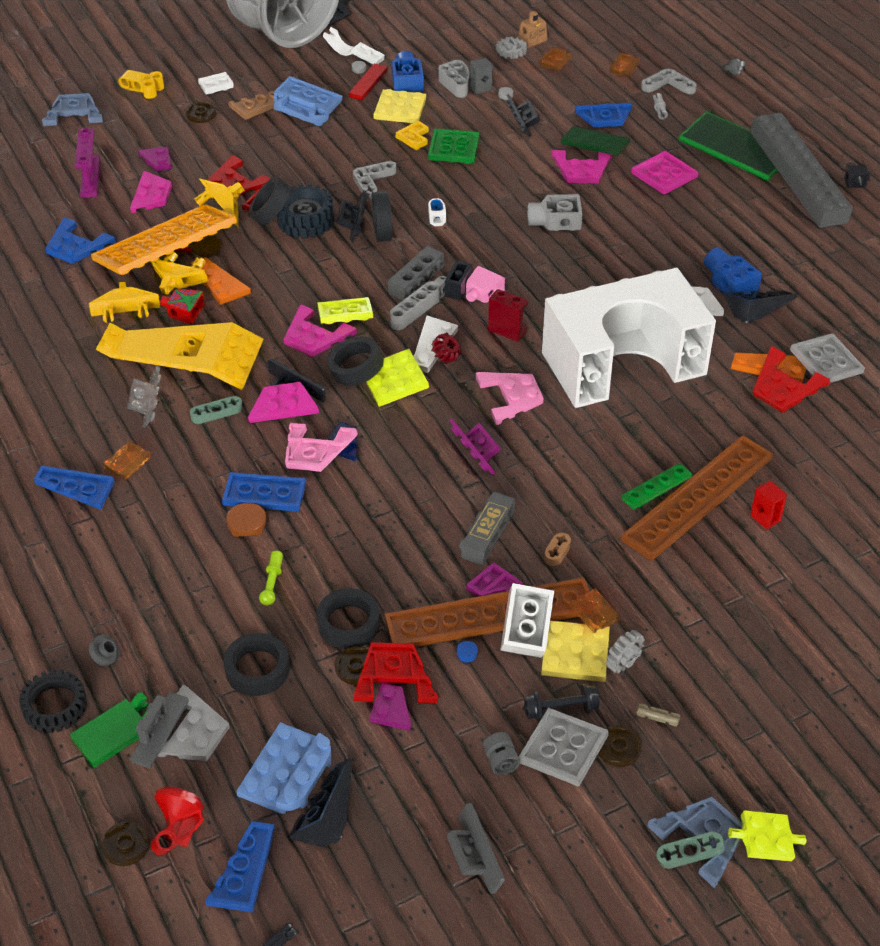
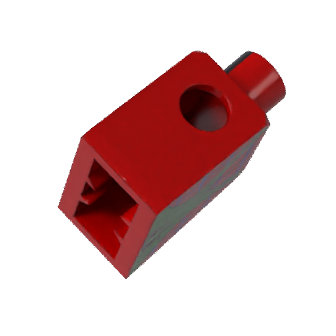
M176 289L171 297L162 296L160 305L167 307V313L170 318L192 325L205 305L203 291Z

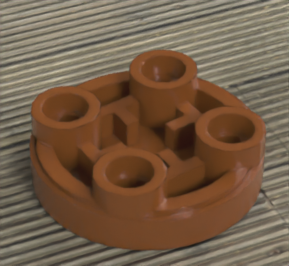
M241 503L229 510L226 517L227 526L234 537L258 536L263 533V528L266 525V513L257 504Z

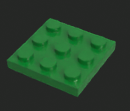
M434 128L428 160L474 164L480 132Z

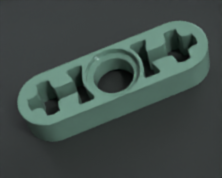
M231 396L195 406L190 410L191 421L195 424H201L238 414L243 409L242 400L237 396ZM215 408L221 409L220 411H217V412H213V411H212V410L215 409Z
M708 832L664 844L658 848L656 855L662 867L671 869L718 856L723 853L725 843L719 833ZM711 840L716 841V848H712L710 845ZM701 842L703 843V846H704V849H705L704 852H702V849H701V846H700V843H701ZM688 845H695L697 852L689 856L684 853V849ZM679 848L682 858H679L676 849ZM666 852L672 855L669 861L664 858Z

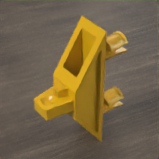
M199 179L204 185L205 191L194 198L197 204L201 206L210 198H214L223 209L222 211L235 216L237 222L234 224L239 229L238 202L236 200L244 191L242 185L237 182L233 186L226 187L223 184Z
M175 252L166 255L164 260L150 261L162 280L159 286L162 294L168 295L174 288L181 289L209 282L205 271L202 270V267L206 264L203 258L199 260L196 257L191 267L174 263L178 258Z
M119 282V288L113 289L91 301L89 307L91 316L103 315V321L107 323L108 317L113 322V313L138 310L140 318H142L143 313H145L147 318L149 316L148 309L160 308L159 295L134 287H126V282Z

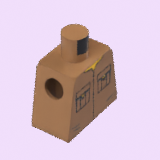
M535 11L530 12L529 19L522 21L518 38L526 42L527 48L547 41L546 22Z

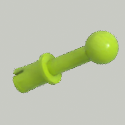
M272 551L269 565L266 567V572L269 575L265 590L259 595V600L263 605H271L275 601L273 589L276 576L282 573L280 568L284 556L280 551Z

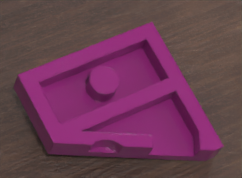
M168 147L138 150L139 157H143L145 162L152 166L155 171L171 170Z
M493 562L466 585V590L475 597L509 591L513 583L523 585V582Z
M381 683L369 717L371 723L408 731L411 730L410 717L402 687Z

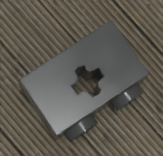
M486 57L470 61L469 87L475 94L491 91L493 64Z

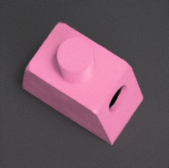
M477 266L466 282L467 300L474 302L477 299L483 303L489 302V298L497 289L505 290V278Z

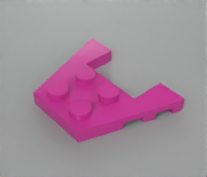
M552 150L551 157L555 159L556 165L560 167V172L567 183L599 184L604 170L612 158L611 154L598 152V160H566V150Z
M301 304L284 337V344L314 357L331 348L333 343H341L345 341V337L356 335L357 329L343 323L332 333L308 322L314 316V310Z

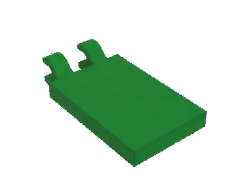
M142 692L135 695L130 703L127 699L123 700L70 734L71 740L94 768L139 740L136 728L139 720H143L146 712L142 717L138 712L148 707V703L145 701L147 697Z

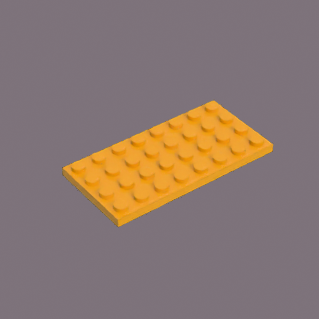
M204 204L91 254L93 261L119 275H124L133 268L143 267L144 263L158 260L164 254L169 255L178 248H185L193 241H200L207 235L216 234L220 229L229 228L232 226L231 224L237 221L234 215Z

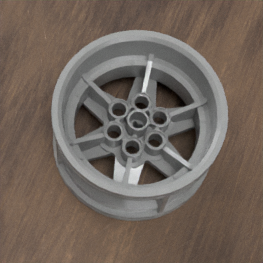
M226 0L231 13L236 19L249 27L262 28L270 40L286 48L303 46L320 35L331 21L339 0Z

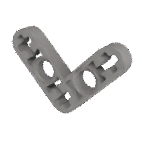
M668 68L644 79L641 84V90L653 92L666 84H670L686 94H694L697 84L675 70Z
M386 161L353 170V180L361 193L363 190L366 191L367 200H371L372 192H378L373 180L396 174V163Z

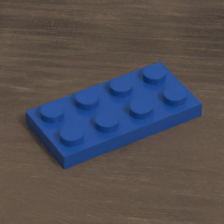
M230 472L222 503L224 506L254 503L263 509L300 512L306 478Z

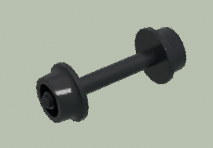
M586 684L581 685V695L540 701L539 695L535 691L532 695L524 697L522 709L525 711L527 719H537L538 721L542 719V710L548 708L583 704L585 712L590 713V710L599 708L600 695L596 686H586Z

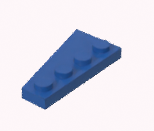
M42 465L34 478L36 485L102 510L115 483L114 477Z
M255 821L250 823L238 844V849L234 856L230 857L227 868L216 881L213 892L205 900L206 906L253 913L275 832L274 824Z

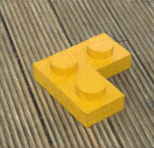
M417 121L397 131L396 138L411 148L418 150L428 145V139L422 135L429 132V127Z

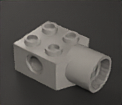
M547 195L542 202L528 203V226L544 225L548 230L554 231L581 230L582 208L580 195Z

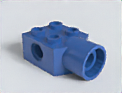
M409 51L398 53L395 60L392 61L394 91H424V75L421 60L416 59Z
M719 247L713 248L705 256L704 266L713 273L711 283L724 294L739 291L744 292L743 294H750L751 291L759 290L762 273L741 256H729Z

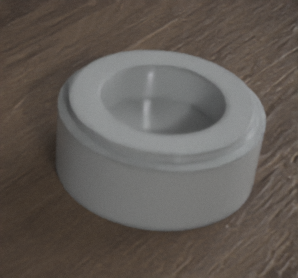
M362 61L353 62L352 71L358 74L365 72L366 63Z
M502 87L499 89V98L508 100L507 94L511 98L513 97V90L511 88Z

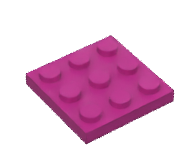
M663 151L631 169L633 175L664 195L698 177V171L667 151Z

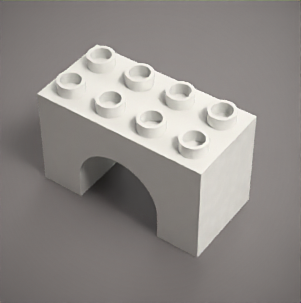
M678 268L655 271L651 274L635 278H624L618 282L601 286H590L584 290L567 294H556L553 297L545 298L542 354L573 406L578 408L609 400L612 362L615 355L633 353L650 357L665 368L674 383L707 375L716 320Z

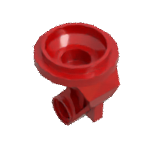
M162 787V789L156 790L154 799L163 812L167 828L159 832L151 841V850L159 856L166 855L177 845L185 848L188 847L192 833L203 822L202 812L204 809L200 798L195 794L177 787ZM159 838H164L168 841V848L160 846Z

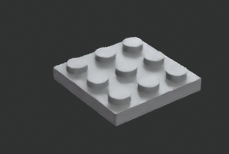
M833 333L792 344L790 351L812 375L818 372L829 378L830 383L862 374L865 370V367Z
M548 708L520 753V764L580 786L606 741L608 730Z

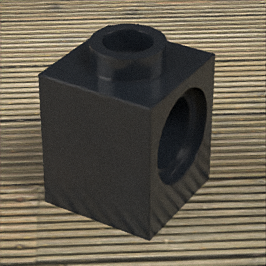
M847 165L844 176L846 187L866 188L867 181L870 180V172L867 171L866 165Z

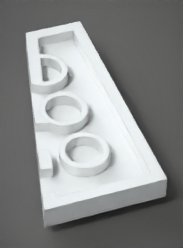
M426 316L414 354V358L421 371L428 373L438 360V357H434L435 353L431 351L433 348L431 344L436 337L444 333L455 336L458 331V325Z

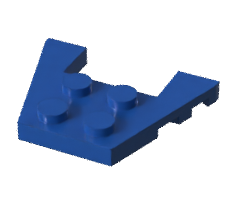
M64 217L45 250L46 254L73 264L90 256V252L94 250L104 249V245L108 243L110 245L114 244L116 240L114 236L104 232L94 241L74 235L71 232L77 228L76 221Z

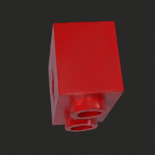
M771 481L763 485L761 484L756 488L750 515L767 530L781 521L787 494Z

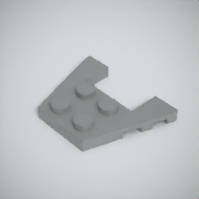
M182 685L177 694L188 697L189 702L185 709L190 711L169 741L165 742L158 757L172 755L178 756L179 759L207 762L228 731L229 723L187 686Z

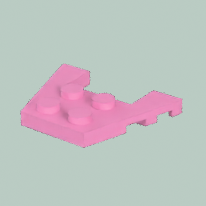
M476 372V379L480 388L499 385L507 406L491 409V415L496 425L501 424L502 420L506 418L511 419L515 417L516 413L526 412L543 404L544 398L533 374Z
M290 423L285 465L288 469L321 472L358 435L356 428L340 427L335 439L332 441L303 438L307 431L306 425Z

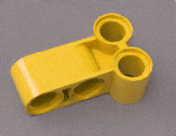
M128 70L118 80L122 88L144 93V97L147 99L155 98L157 91L164 89L163 76L158 71L146 74Z

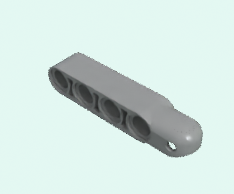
M440 276L434 281L425 283L390 310L391 328L394 330L404 329L437 304L445 296L443 289H445V279L447 277Z

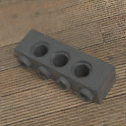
M426 246L388 280V294L400 300L407 298L443 268L444 253Z

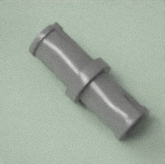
M656 93L657 98L654 94L653 100L658 118L664 119L663 115L667 118L666 103L663 101L662 94Z

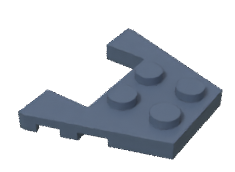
M89 93L59 95L53 103L52 109L46 113L47 117L42 119L43 126L57 125L58 116H85L88 114L89 123L103 122L102 115L99 113Z
M713 797L688 805L686 809L676 813L674 811L669 812L660 819L656 820V818L648 821L647 827L662 840L678 827H681L690 837L708 832L719 833L725 843L723 853L711 858L699 869L698 873L715 888L741 841L740 838H729L728 830L729 828L742 829V823ZM711 840L710 845L712 848H716V841Z

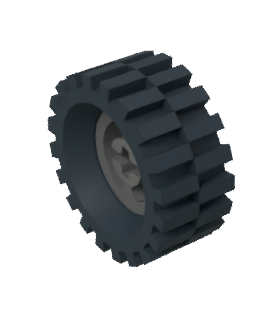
M299 185V188L291 187L286 203L277 214L279 228H281L283 233L286 232L288 236L294 234V238L302 236V239H307V236L315 238L316 234L321 236L323 231L328 232L329 227L332 228L334 222L333 198L331 194L327 193L326 189L320 190L319 186L315 188L312 185L307 187Z

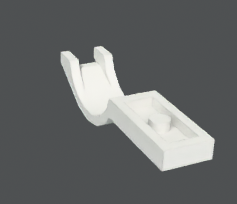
M332 27L329 30L330 34L323 33L326 41L341 55L354 54L371 64H379L384 60V54L361 42L355 47L345 44L341 40L338 30Z

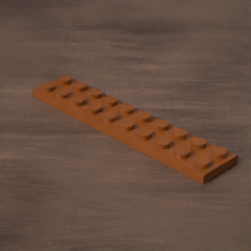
M742 435L623 533L621 541L650 561H653L772 460L773 453Z
M584 577L534 586L554 591L550 621L596 614V606ZM509 591L386 613L385 622L391 643L414 644V647L503 631Z

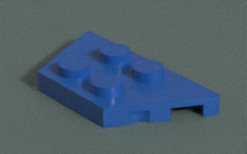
M632 103L575 106L576 114L592 127L598 128L623 126L632 110Z

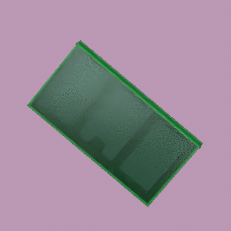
M707 111L679 136V141L766 181H769L778 172L750 130Z

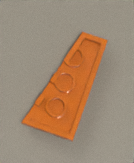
M206 257L203 258L206 264L202 267V270L205 271L209 282L203 284L220 305L251 294L248 286Z
M735 353L731 369L760 375L768 354ZM786 355V358L779 364L777 369L803 383L806 372L805 366L796 356Z

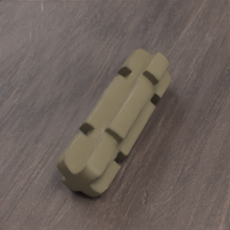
M642 703L639 704L637 709V716L643 718L648 716V719L664 724L669 722L668 725L678 726L680 720L678 713L671 712L669 714L667 710L653 706L648 708V705Z

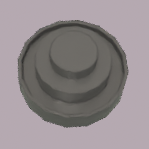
M734 59L728 61L729 64L724 66L725 72L736 76L741 74L743 68L746 67V62Z
M100 635L90 642L89 653L91 658L100 666H110L118 660L120 655L118 645L109 636Z

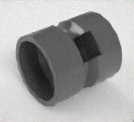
M494 733L484 740L483 748L486 756L489 758L494 774H509L519 767L520 759L508 733Z

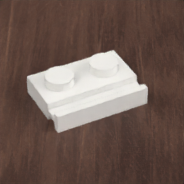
M226 72L198 79L199 85H201L205 94H213L214 92L234 88L233 82Z

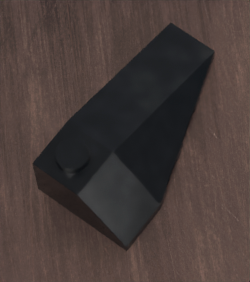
M785 290L766 291V293L751 291V294H743L744 292L739 291L724 294L734 317L741 319L743 323H752L754 320H760L797 298V294Z
M350 758L335 765L320 786L322 791L308 803L311 807L306 815L301 814L296 820L289 835L292 840L325 847L331 843H337L343 837L342 832L347 823L353 762Z

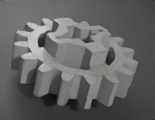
M506 37V39L501 38V41H497L496 51L497 54L505 58L518 59V56L523 57V55H526L527 45L526 42H523V39L519 40L518 37L516 39Z
M631 630L630 633L626 632L625 636H620L609 650L610 655L607 656V667L614 673H620L626 667H631L634 661L641 655V648L644 646L642 643L645 641L644 636L636 630Z

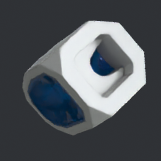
M439 198L430 200L428 203L430 224L442 226L446 222L445 204Z

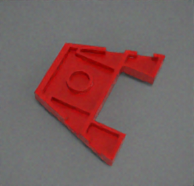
M232 155L207 181L223 184L226 187L233 186L239 182L244 188L240 195H244L248 190L258 191L270 178L262 175L253 181L248 180L235 171L243 166V161Z
M772 346L753 389V396L783 413L802 402L803 398L817 393L818 389L823 386L827 387L830 384V379L818 372L806 384H803L780 371L777 367L786 358V355Z
M371 643L353 696V702H373V683H415L418 703H437L438 695L431 686L432 682L429 676H426L423 669L424 665L414 644Z

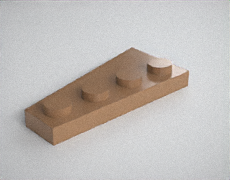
M275 91L268 92V95H255V98L247 99V97L241 98L240 102L229 101V107L245 120L274 109Z

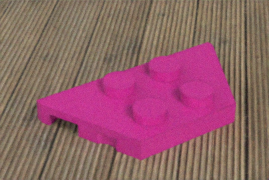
M143 171L130 207L131 213H136V209L143 207L149 210L154 207L166 206L172 182Z
M301 382L267 386L263 388L248 416L249 423L317 414L319 409Z

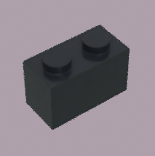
M456 260L445 279V297L457 300L462 299L466 292V282L472 274V264Z

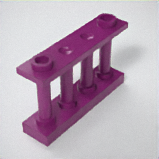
M89 128L78 129L75 169H82L81 198L97 197L100 157L99 155H93L95 130Z

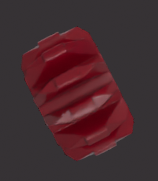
M448 333L439 334L431 344L433 347L431 351L435 353L434 357H438L439 362L444 361L445 364L457 360L462 352L460 350L462 345L458 344L459 339L456 340L454 335H449Z

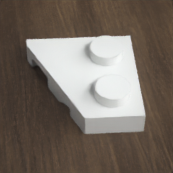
M692 287L712 316H723V307L708 288Z

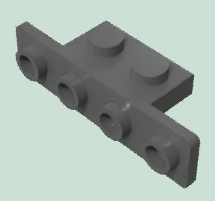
M169 692L166 698L157 695L153 703L151 702L148 705L146 715L137 724L136 731L138 732L140 743L130 758L131 763L147 768L152 767L189 702L188 697Z
M467 803L458 816L463 830H450L447 839L462 875H483L490 894H495L505 879L479 821L478 814L473 804Z

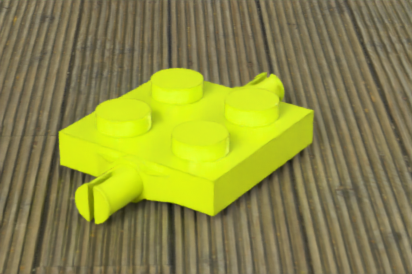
M743 811L741 814L742 829L729 828L728 830L729 838H740L743 840L747 856L750 858L792 861L795 858L793 844H806L805 835L792 834L788 815Z

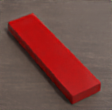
M374 63L349 92V97L363 100L387 72V66Z

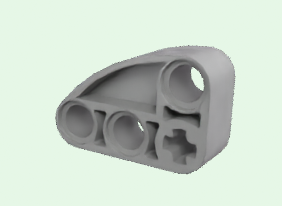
M453 60L440 65L439 82L456 97H466L469 92L470 80L467 65L461 60Z

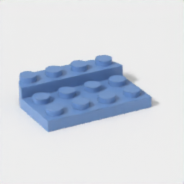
M289 76L275 90L273 104L276 111H281L289 116L314 123L316 126H322L324 122L329 120V114L342 102L343 96Z
M280 722L237 789V796L281 814H286V811H292L300 807L303 809L308 804V796L326 766L330 767L331 765L330 740L321 733L314 736Z

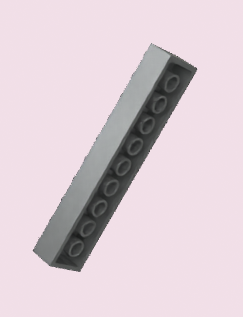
M782 113L754 117L750 131L817 226L823 228L848 223L853 207Z

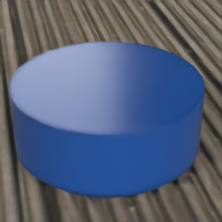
M464 641L457 646V657L459 660L472 662L477 658L478 647L475 643Z

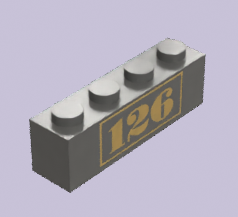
M493 492L490 498L485 500L483 510L477 513L474 525H470L466 538H462L459 549H461L462 559L484 565L514 514V498Z

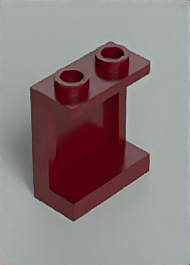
M497 289L489 298L488 331L519 342L527 333V327L523 326L522 323L523 309L528 304V300Z

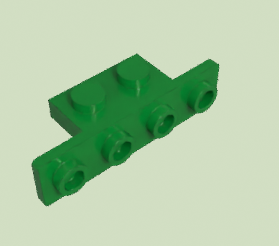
M679 463L622 494L621 499L631 509L639 508L692 477V473Z

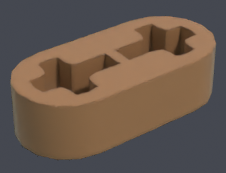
M558 533L552 538L545 550L544 560L546 564L557 566L563 561L571 545V538L568 534Z

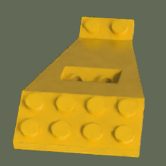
M233 322L128 331L109 323L96 350L115 359L184 369L190 372L209 373L242 390L264 339Z

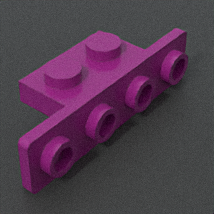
M451 418L449 421L453 425L451 430L457 437L459 435L462 436L460 441L466 448L470 446L471 450L469 453L475 460L478 458L481 460L478 464L485 472L489 470L492 475L495 474L486 461L501 450L480 423L464 434Z

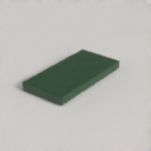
M574 126L561 138L562 144L618 156L630 142V138Z

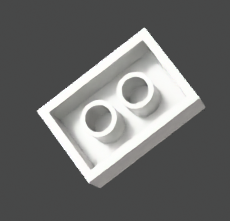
M512 584L507 602L501 651L543 657L546 652L554 591Z

